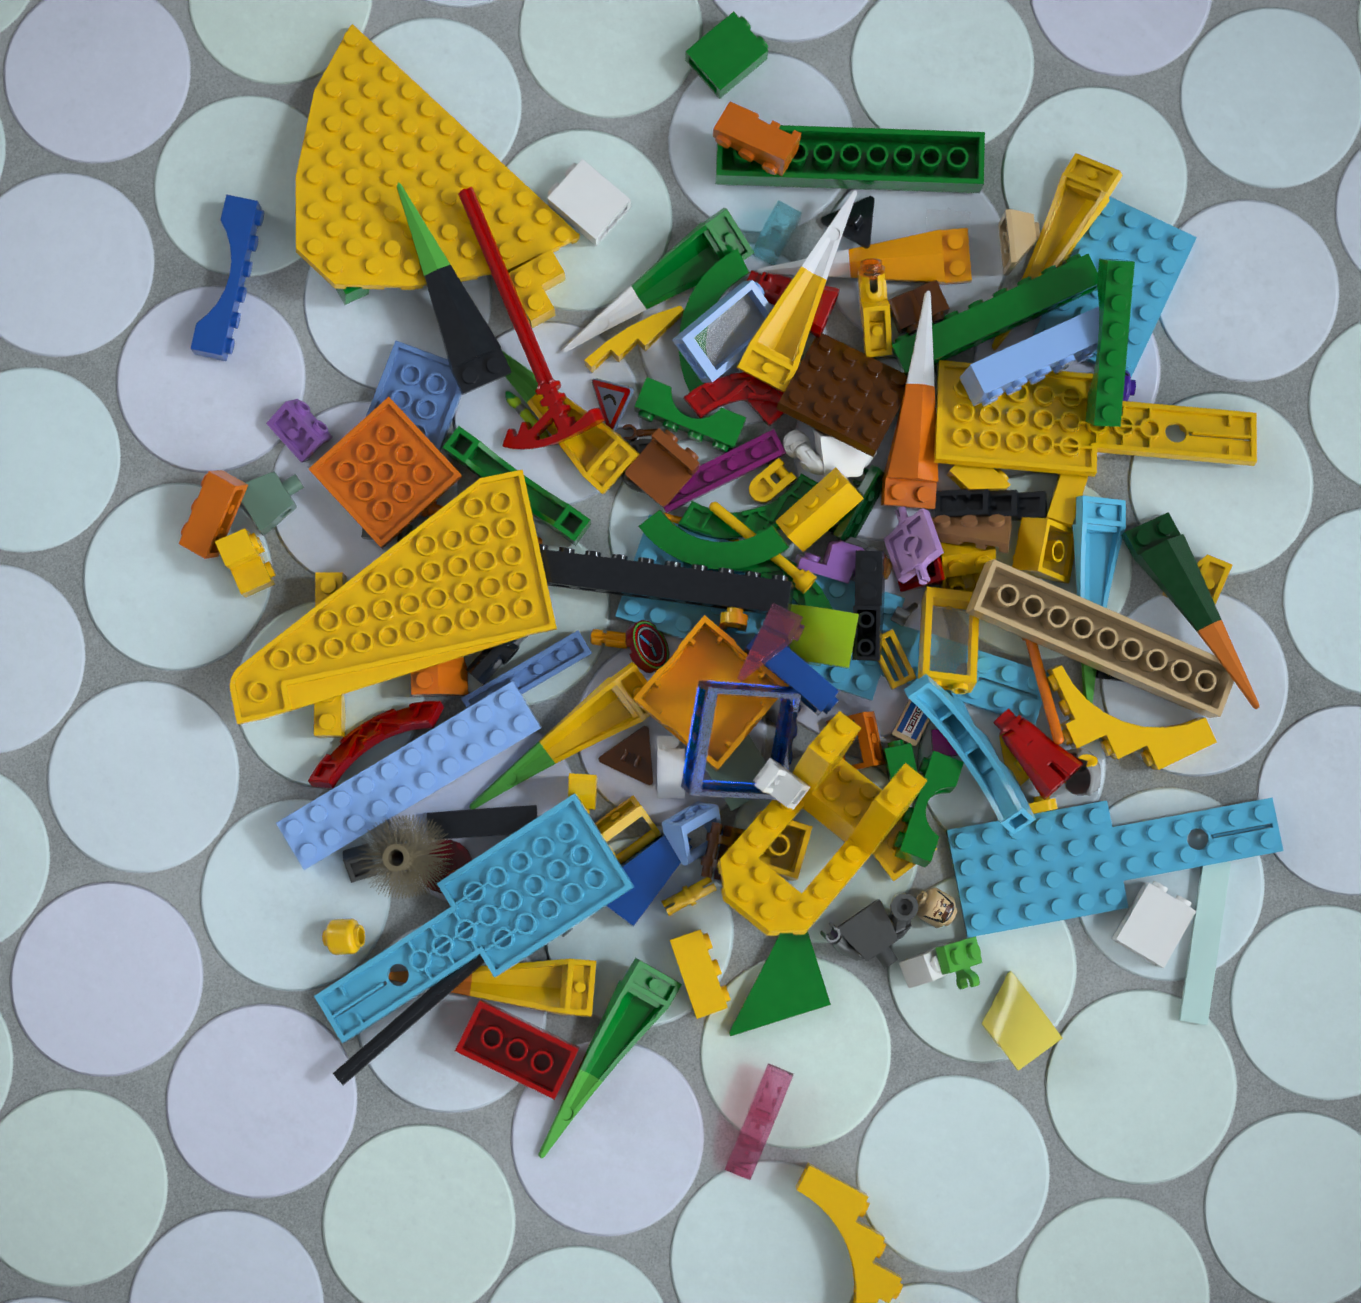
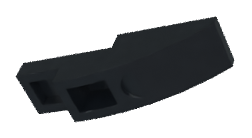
M856 550L855 605H853V613L859 614L853 643L852 660L880 661L885 598L884 551Z

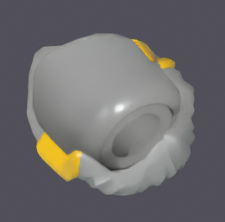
M1083 748L1067 750L1084 764L1065 782V788L1077 796H1091L1092 793L1098 791L1101 783V768L1098 759L1090 751Z

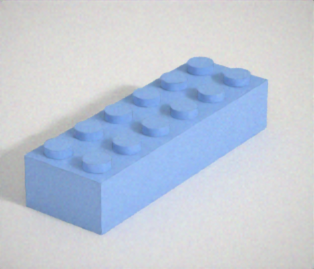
M1099 306L970 364L959 378L973 406L980 403L983 406H987L998 400L997 397L1006 392L1007 396L1022 389L1021 386L1028 381L1031 385L1046 378L1045 375L1052 370L1056 374L1067 369L1069 364L1076 359L1078 363H1081L1091 358L1098 347Z

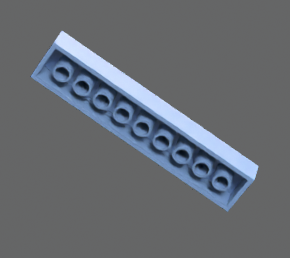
M512 681L278 821L276 824L305 870L371 829H374L377 825L379 826L380 823L385 822V819L389 820L542 727L517 685Z

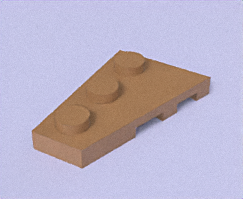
M995 514L988 517H976L975 515H965L963 517L940 515L931 517L940 542L955 545L971 542L976 545V548L986 549L987 545L999 547V552L1008 553L1012 528L1011 516Z

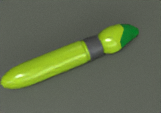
M506 391L505 398L507 403L512 408H515L525 422H530L533 427L538 420L521 403L518 396L510 391ZM546 430L540 435V439L550 437Z

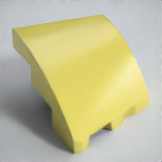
M1009 971L981 1024L996 1045L1001 1047L1016 1070L1019 1071L1063 1038L1012 971Z

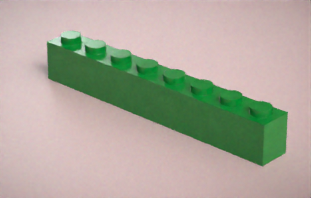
M1076 254L1068 258L1066 264L1058 268L1056 265L1050 266L1041 272V276L1034 279L1031 276L1020 280L1017 283V287L1013 289H1000L992 295L993 298L985 302L982 299L968 305L969 309L961 313L953 311L944 316V321L937 324L932 322L934 365L938 364L939 360H947L1096 291L1098 272L1089 254L1084 256ZM909 333L896 338V343L892 344L894 356L906 376L909 373L917 333L911 336Z

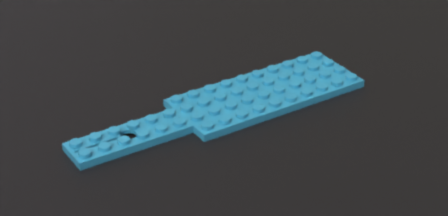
M678 526L688 534L700 539L714 542H732L726 539L705 537ZM644 533L642 534L634 561H638L639 557L653 559L654 564L664 565L665 561H674L681 563V567L691 568L692 564L669 555L656 546ZM707 569L708 571L718 572V569ZM734 572V574L745 575L743 572ZM813 573L817 577L816 583L823 590L833 610L853 613L855 581L850 580L848 584ZM885 592L883 633L894 630L918 678L920 631L891 621L897 606L902 608L905 598ZM622 596L615 617L631 623L641 620L650 621L662 633L684 639L704 615L719 627L720 613L726 612L727 609ZM792 598V604L798 605L797 602ZM743 612L748 615L746 632L738 631V628L727 627V630L722 629L735 640L743 651L763 626L790 648L781 616ZM931 635L930 671L955 674L958 666L967 664L968 646ZM890 637L886 638L885 640L904 678L907 677L908 674ZM882 647L881 654L883 656V659L893 679L895 681H898V678ZM978 650L976 685L971 693L955 694L965 704L999 715L1009 708L1016 716L1021 715L1022 718L1024 717L1034 725L1042 705L1041 695L1032 667ZM852 655L849 669L821 664V666L810 665L837 690L870 701L873 700L880 676L885 677L877 661L852 660ZM917 678L905 684L911 685Z

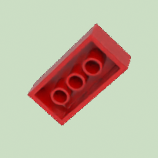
M481 999L455 1051L555 1100L580 1047Z

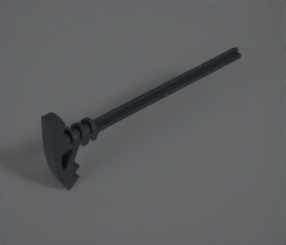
M573 928L563 933L562 937H565ZM481 955L433 985L333 1072L336 1079L344 1086L483 965L485 961Z

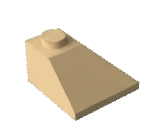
M1006 209L998 223L1004 276L1010 275L1033 247L1036 238L1040 237L1039 223L1034 222V214Z

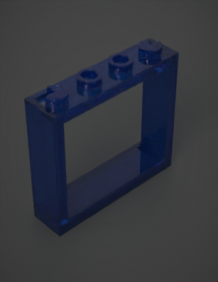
M698 680L681 787L689 795L777 800L771 794L758 789L755 786L756 783L703 780L717 695L728 694L781 698L771 759L788 769L793 759L792 744L793 739L797 735V715L802 708L799 705L801 694L791 686Z

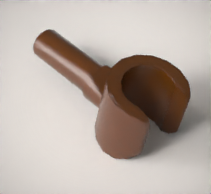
M626 424L622 427L624 430H634V434L631 437H623L628 442H633L638 437L652 436L657 430L636 429L632 424Z

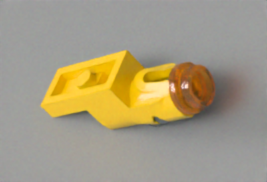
M865 259L860 262V267L858 268L864 354H866V357L892 355L890 304L887 299L885 267L880 259Z

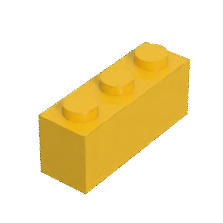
M835 467L775 522L785 535L804 552L864 498Z
M701 929L670 939L696 1018L698 1019L727 1009L726 1002L731 1001L726 985L720 986L717 978L722 973L717 959L711 960L708 950L713 947L708 933L702 934Z

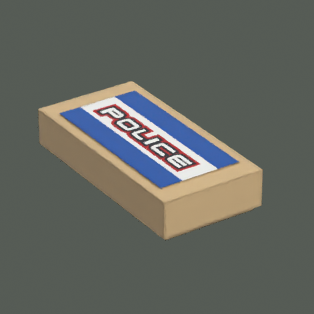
M909 699L891 735L916 747L930 719Z

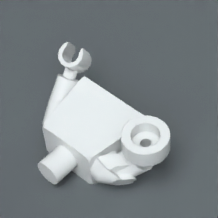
M814 429L816 453L810 447L809 438L804 432L799 430L788 432L782 442L786 453L790 457L801 460L799 464L803 467L802 469L818 476L823 475L825 477L836 467L847 479L848 477H860L863 474L864 468L874 458L817 429Z

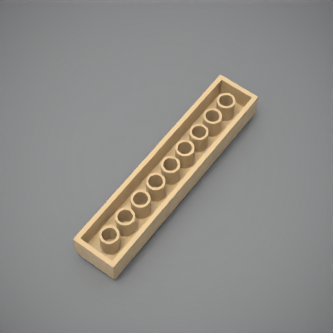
M995 559L984 564L965 612L1207 718L1221 717L1234 680L1215 655Z

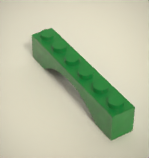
M1099 258L1097 278L1099 302L1098 347L1094 374L1087 397L1085 421L1094 426L1121 427L1135 262L1130 260Z
M460 426L456 428L443 446L447 455L480 478L517 471V469ZM524 475L532 515L576 546L591 526V519Z

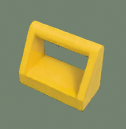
M634 795L595 822L606 842L640 817H643L651 828L650 831L617 855L614 853L620 864L626 862L662 835Z

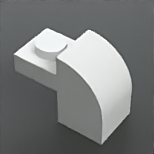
M657 736V798H685V747L675 736Z
M771 758L753 780L756 782L755 786L758 789L771 794L784 806L791 809L797 806L810 789V786Z

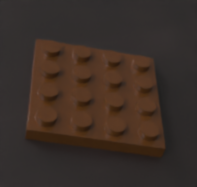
M821 332L819 338L815 337L778 402L776 409L874 457L902 404L908 376L872 357H866V354Z

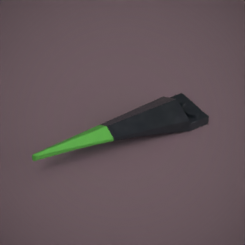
M398 182L397 190L423 271L450 369L462 395L510 375L512 371L501 350L500 344L403 186Z

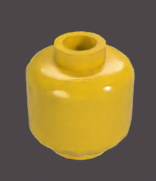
M334 919L329 922L327 929L323 931L322 941L324 946H327L330 953L334 955L355 954L365 943V930L355 919Z

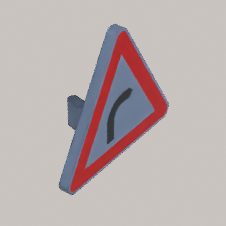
M598 378L592 379L598 404L605 418L604 422L608 427L616 431L634 390L632 387Z

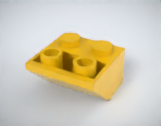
M940 542L944 552L940 555L945 577V580L941 583V588L974 592L984 564L992 559L996 560L995 546L987 545L986 549L976 548V545L971 542H964L960 545Z

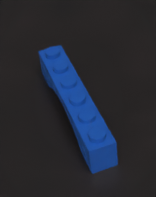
M226 194L220 220L226 230L230 243V275L225 290L217 304L205 317L196 323L190 348L195 355L227 361L228 354H232L234 350L235 339L232 338L233 331L240 324L241 314L238 313L239 305L244 303L246 298L245 279L250 277L252 272L251 253L257 249V227L262 226L264 220V210H262L258 201Z

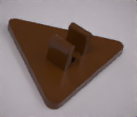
M647 726L641 727L601 755L599 762L640 782L652 785L653 773L649 728Z

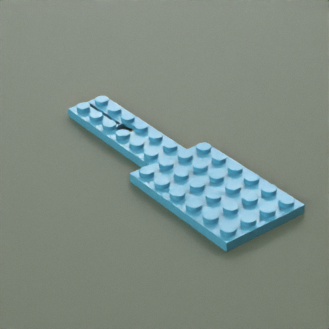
M574 793L438 882L437 885L450 904V908L314 997L340 1041L345 1043L479 955H481L493 976H499L633 889L634 885L579 797ZM395 964L404 965L409 973L407 982L401 986L394 985L389 980L390 968Z
M1273 797L1112 827L1108 802L1101 801L1034 814L1036 820L1015 834H1012L999 821L946 830L967 938L1129 908L1123 881L1284 851ZM1195 828L1202 829L1208 837L1207 845L1201 850L1193 849L1187 842L1188 834Z

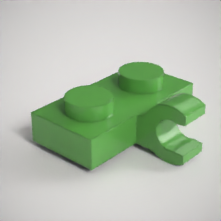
M976 936L935 948L942 975L955 972L956 984L959 990L968 987L967 979L969 980L970 987L980 985L977 973L970 968L971 966L983 963Z

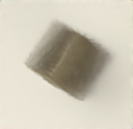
M414 814L410 825L408 823L410 815L408 819L407 815L405 819L402 815L400 823L398 819L394 821L392 817L390 825L388 824L385 829L383 828L386 832L382 831L380 833L378 831L376 833L378 838L375 837V839L379 842H368L370 843L369 845L372 844L375 847L369 851L371 854L363 853L364 855L373 854L374 856H380L363 859H383L369 862L377 864L363 868V870L373 867L375 869L369 871L371 875L375 873L377 874L375 876L378 877L385 874V878H380L379 882L382 881L385 884L388 880L390 886H388L387 891L389 887L391 890L393 886L395 889L397 888L398 900L402 888L404 891L403 895L405 894L406 897L409 895L408 898H410L412 890L416 892L414 893L416 897L417 893L420 896L422 888L426 887L428 889V881H435L431 878V873L436 877L437 874L433 871H443V868L440 869V866L443 867L442 865L447 862L441 865L438 864L443 862L442 860H449L434 856L450 855L429 854L449 850H435L449 845V843L437 846V844L441 843V838L438 840H434L431 837L427 839V835L430 834L428 830L431 824L429 827L426 825L424 828L425 822L422 826L423 818L419 825L417 815L414 821Z

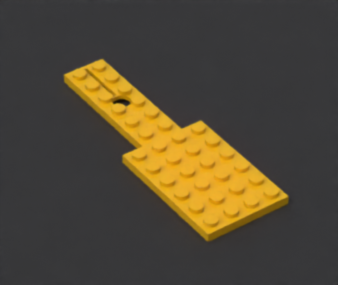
M939 360L937 365L934 463L1095 477L1097 473V452L1254 466L1257 463V413L1123 401L1121 427L1094 426L1085 422L1087 397L1093 374L1061 371L1055 374L1052 370L1045 375L1046 378L1032 385L1028 381L1021 386L1022 389L1008 396L1004 392L997 397L998 400L987 406H983L982 403L973 406L959 378L972 363ZM1169 425H1178L1179 429L1185 433V439L1181 442L1169 440L1165 433L1166 428Z

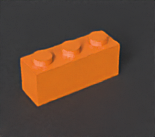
M223 470L209 471L204 476L199 496L191 506L192 512L189 520L181 530L182 536L179 544L204 559L219 556L220 553L215 541L228 535L248 487V484Z

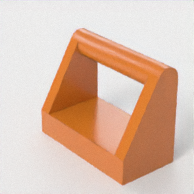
M874 711L848 715L849 719L855 721L861 727L858 739L863 763L852 766L859 770L885 764Z

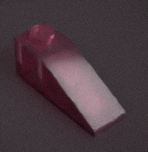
M773 603L736 681L742 683L787 648L793 639L798 641L805 627L800 624L803 617Z

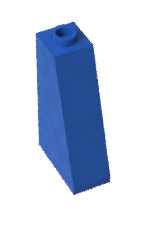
M665 835L623 866L634 888L606 905L632 926L637 923L681 863Z

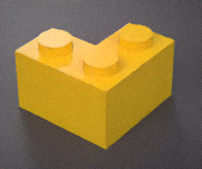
M551 249L509 272L532 328L556 316L555 309L545 291L566 280L565 272Z
M244 528L215 541L225 566L231 570L239 591L245 598L275 585L272 577L276 576L271 562H265L262 556L265 548L255 533L251 534Z

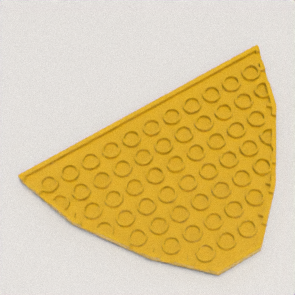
M353 24L349 27L314 90L296 173V253L335 289L362 287V289L384 290L385 287L415 290L427 286L397 190L398 182L403 186L461 282L478 279L480 276L492 275L458 195L462 189L473 187L508 273L551 249L554 253L561 247L569 243L574 244L580 239V235L358 28Z

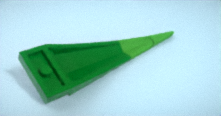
M638 958L634 959L623 980L618 982L539 1151L541 1159L546 1156L573 1118L611 1071L670 1007L682 986L681 983Z

